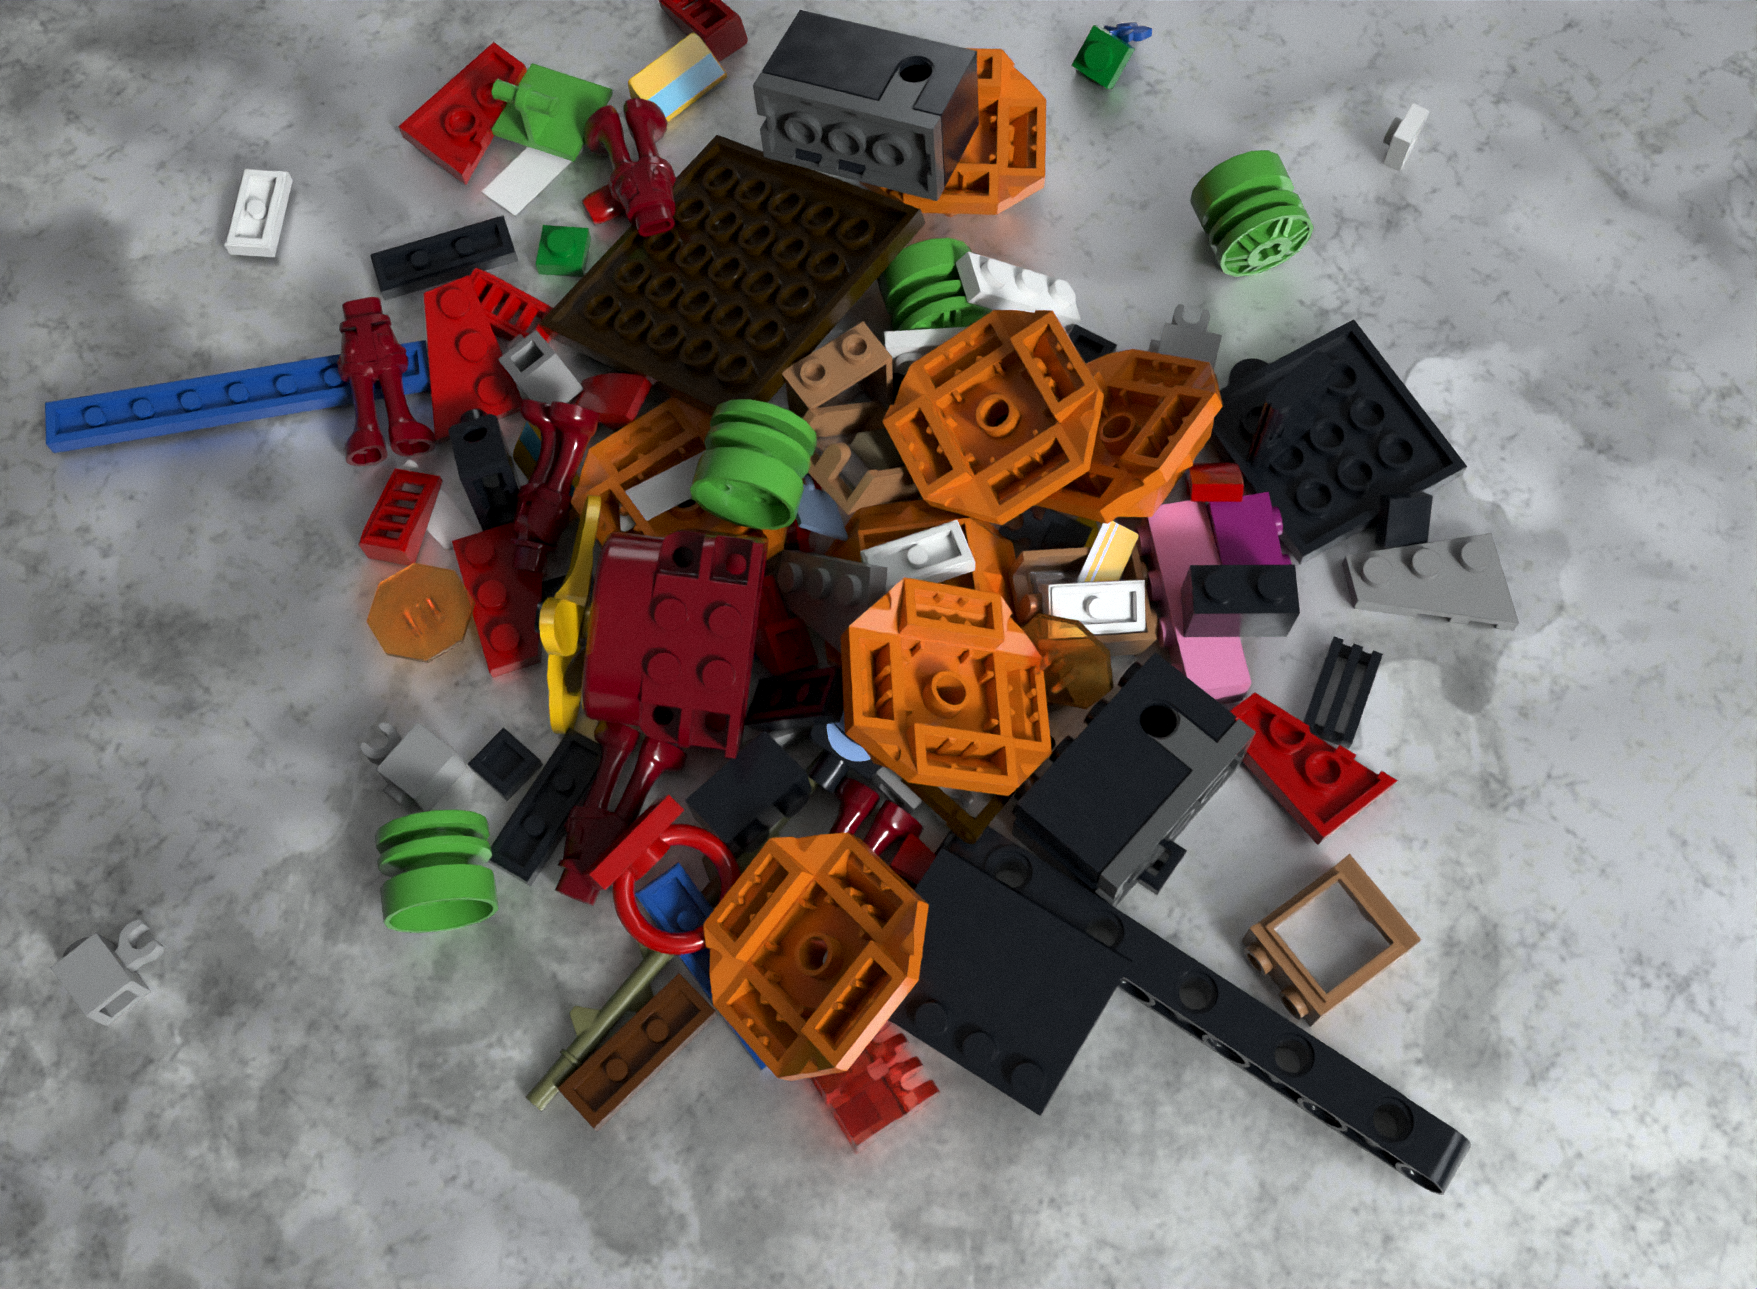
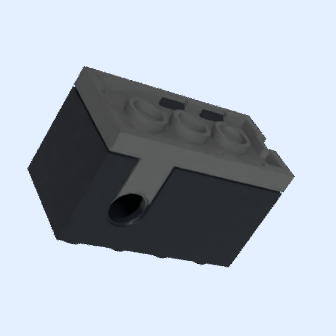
M799 10L764 66L762 73L759 74L753 84L757 115L766 117L760 128L764 157L938 201L944 186L947 185L979 125L977 51Z
M1156 652L1144 665L1136 661L1126 670L1117 684L1121 690L1110 702L1104 698L1100 699L1088 712L1083 721L1087 727L1076 739L1070 735L1066 736L1050 755L1049 760L1053 764L1041 777L1035 773L1030 775L1014 795L1018 802L1012 811V814L1017 818L1013 822L1012 835L1041 860L1115 908L1138 883L1136 878L1144 870L1148 871L1165 852L1166 848L1161 846L1159 842L1163 839L1167 842L1170 840L1174 842L1240 767L1256 733L1242 720L1238 719L1236 721L1237 716Z

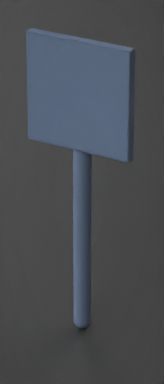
M807 473L802 479L804 491L796 516L798 526L846 542L848 535L836 502L827 492L815 489L812 476Z

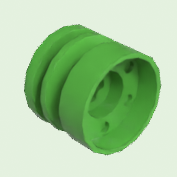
M1269 150L1250 151L1233 156L1216 165L1205 174L1192 190L1191 205L1206 234L1210 235L1208 241L1216 254L1218 263L1225 274L1234 277L1252 276L1286 262L1304 247L1311 238L1314 229L1299 195L1293 192V183L1280 156Z
M935 238L911 244L904 248L877 278L886 311L891 315L893 331L969 327L992 312V309L974 305L967 301L956 266V262L968 251L972 252L963 241L952 238Z
M739 399L718 404L710 420L711 428L704 440L706 451L698 460L690 486L692 499L702 509L712 515L739 526L769 530L790 526L796 519L804 491L802 479L809 472L811 466L810 457L814 454L816 448V432L801 417L771 403Z
M433 810L397 818L379 827L375 834L376 849L381 854L377 860L378 869L383 875L391 877L380 888L383 923L387 928L410 933L440 932L482 922L492 917L498 911L495 875L491 869L481 866L492 857L491 846L486 841L490 836L485 816L464 810Z

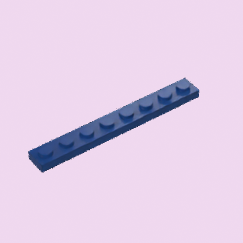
M426 340L401 344L406 349L409 362L407 370L402 374L404 394L431 391L428 344ZM341 354L46 402V445L53 453L354 403L350 384L342 381L339 376L337 360ZM378 381L373 384L374 400L384 399Z

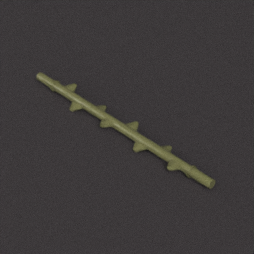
M822 750L818 754V756L812 761V763L806 768L805 771L807 772V774L815 765V763L822 755L824 750ZM809 778L812 792L808 794L810 797L819 785ZM784 816L769 829L768 838L757 850L749 854L744 852L736 859L741 875L770 838L781 837L779 832L792 817L786 818ZM704 855L701 860L709 883L701 893L714 910L720 900L721 882L716 867ZM637 942L643 960L600 1010L580 1006L573 1007L569 1015L577 1037L566 1050L561 1049L560 1053L562 1055L525 1098L542 1112L559 1092L557 1088L582 1066L584 1061L627 1011L637 1013L654 997L650 984L675 955L653 951Z

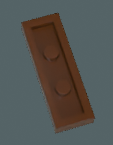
M678 973L557 1089L598 1132L718 1014L688 981Z

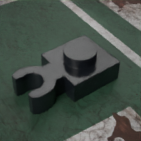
M1029 508L1021 513L1024 522L1020 529H1011L1009 526L1001 525L998 531L1008 539L1017 540L1026 537L1032 540L1027 550L1031 551L1084 548L1093 528L1048 508L1042 520L1034 516L1032 509Z

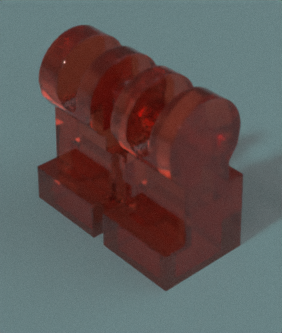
M887 1020L874 1037L886 1030L892 1022ZM904 1033L896 1034L881 1043L875 1042L872 1039L846 1072L810 1078L826 1105L830 1103V1113L856 1155L903 1120L922 1110L941 1094L933 1079L920 1084L912 1090H906L902 1087L903 1083L923 1069L924 1065L918 1056L893 1064L888 1069L889 1072L876 1081L870 1076L868 1071L883 1063L885 1065L891 1063L897 1054L909 1045V1041Z

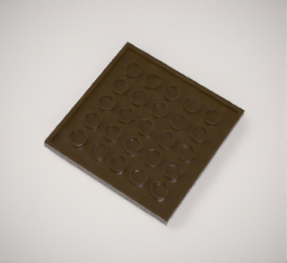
M716 135L676 177L673 186V199L676 208L673 215L674 227L669 231L644 237L638 233L636 226L631 225L543 318L539 325L550 338L622 373L641 375L652 384V387L710 415L713 414L718 404L729 400L751 399L768 403L785 384L782 373L815 350L926 222L919 208L809 168L766 158L763 151Z

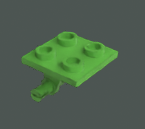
M532 63L518 86L500 79L495 81L492 88L493 98L508 103L492 128L493 135L574 162L585 144V123L598 109L607 106L613 95L612 89Z

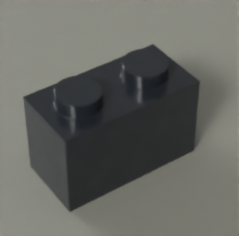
M1295 564L1190 565L1181 587L1184 637H1287L1300 614Z
M764 730L737 754L736 759L732 758L685 799V802L693 818L705 830L723 841L735 859H737L744 852L749 854L757 850L768 838L769 829L784 816L790 818L797 814L809 799L808 794L812 792V787L807 772Z

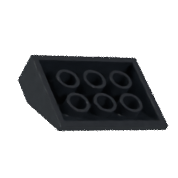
M944 846L914 890L929 904L919 980L888 1020L1041 1116L1058 1091L1133 960Z

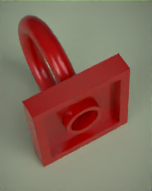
M670 795L657 798L581 875L596 890H606L613 883V902L617 916L625 930L637 942L659 953L683 955L706 948L703 925L683 933H671L656 928L643 917L637 906L634 893L635 882L643 877L665 855L670 846L675 845L697 849L712 861L718 871L721 882L719 903L741 876L734 855L717 836L694 825L672 824L684 809Z

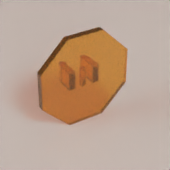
M413 563L378 584L366 622L387 656L429 663L464 642L475 602L455 570Z
M1038 613L1021 627L1041 655L1032 671L1035 675L1044 671L1046 700L1048 702L1088 709L1113 689L1110 650L1079 620Z

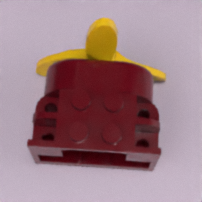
M587 495L577 530L570 567L563 586L555 594L554 598L548 597L544 602H538L535 615V632L540 633L543 647L549 653L547 682L552 731L555 734L565 735L569 728L574 729L582 696L583 712L591 720L640 726L641 730L649 738L663 742L678 743V747L690 748L693 745L726 750V758L736 759L744 736L769 538L696 528L681 529L667 535L665 538L618 531L612 532L605 538L601 548L590 608L593 550L599 523L601 497Z

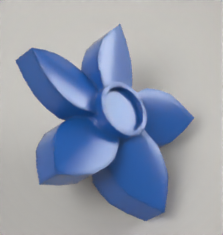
M1136 22L1120 23L1116 27L1104 25V29L1126 43L1130 41H1143L1152 36V28L1138 26Z

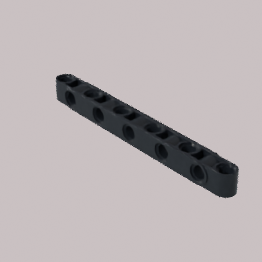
M987 826L981 837L974 844L964 842L952 830L948 832L934 852L936 856L941 848L945 846L994 877L1003 869L1017 870L1024 878V882L1014 888L1085 932L1093 927L1107 929L1114 938V943L1110 947L1133 960L1118 985L1119 989L1414 1183L1433 1193L1444 1195L1472 1145L1459 1131L991 827ZM1186 986L1198 988L1204 994L1206 1007L1202 1009L1187 1007L1180 999L1179 989ZM1286 1047L1297 1054L1300 1060L1298 1072H1287L1277 1064L1275 1060V1050L1277 1048ZM1375 1110L1388 1112L1394 1118L1397 1127L1395 1137H1386L1376 1130L1373 1123Z

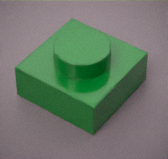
M1093 25L1071 66L1106 89H1113L1135 48L1103 27Z
M543 225L536 259L538 273L543 275L583 277L586 271L591 242L589 229Z

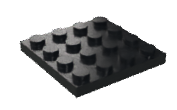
M1354 319L1221 389L1220 395L1223 407L1214 417L1212 433L1209 438L1226 463L1238 464L1244 488L1249 495L1269 492L1271 505L1279 508L1282 517L1283 532L1279 537L1299 565L1377 523L1380 495L1425 492L1429 494L1462 476L1467 468V465ZM1316 350L1322 351L1334 362L1336 368L1313 426L1273 460L1268 468L1252 467L1251 462H1246V455L1268 392Z

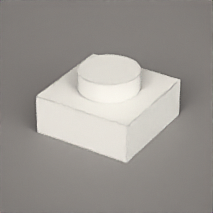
M1412 103L1403 120L1398 117L1394 118L1383 140V143L1390 145L1383 164L1398 171L1401 170L1420 137L1430 110Z

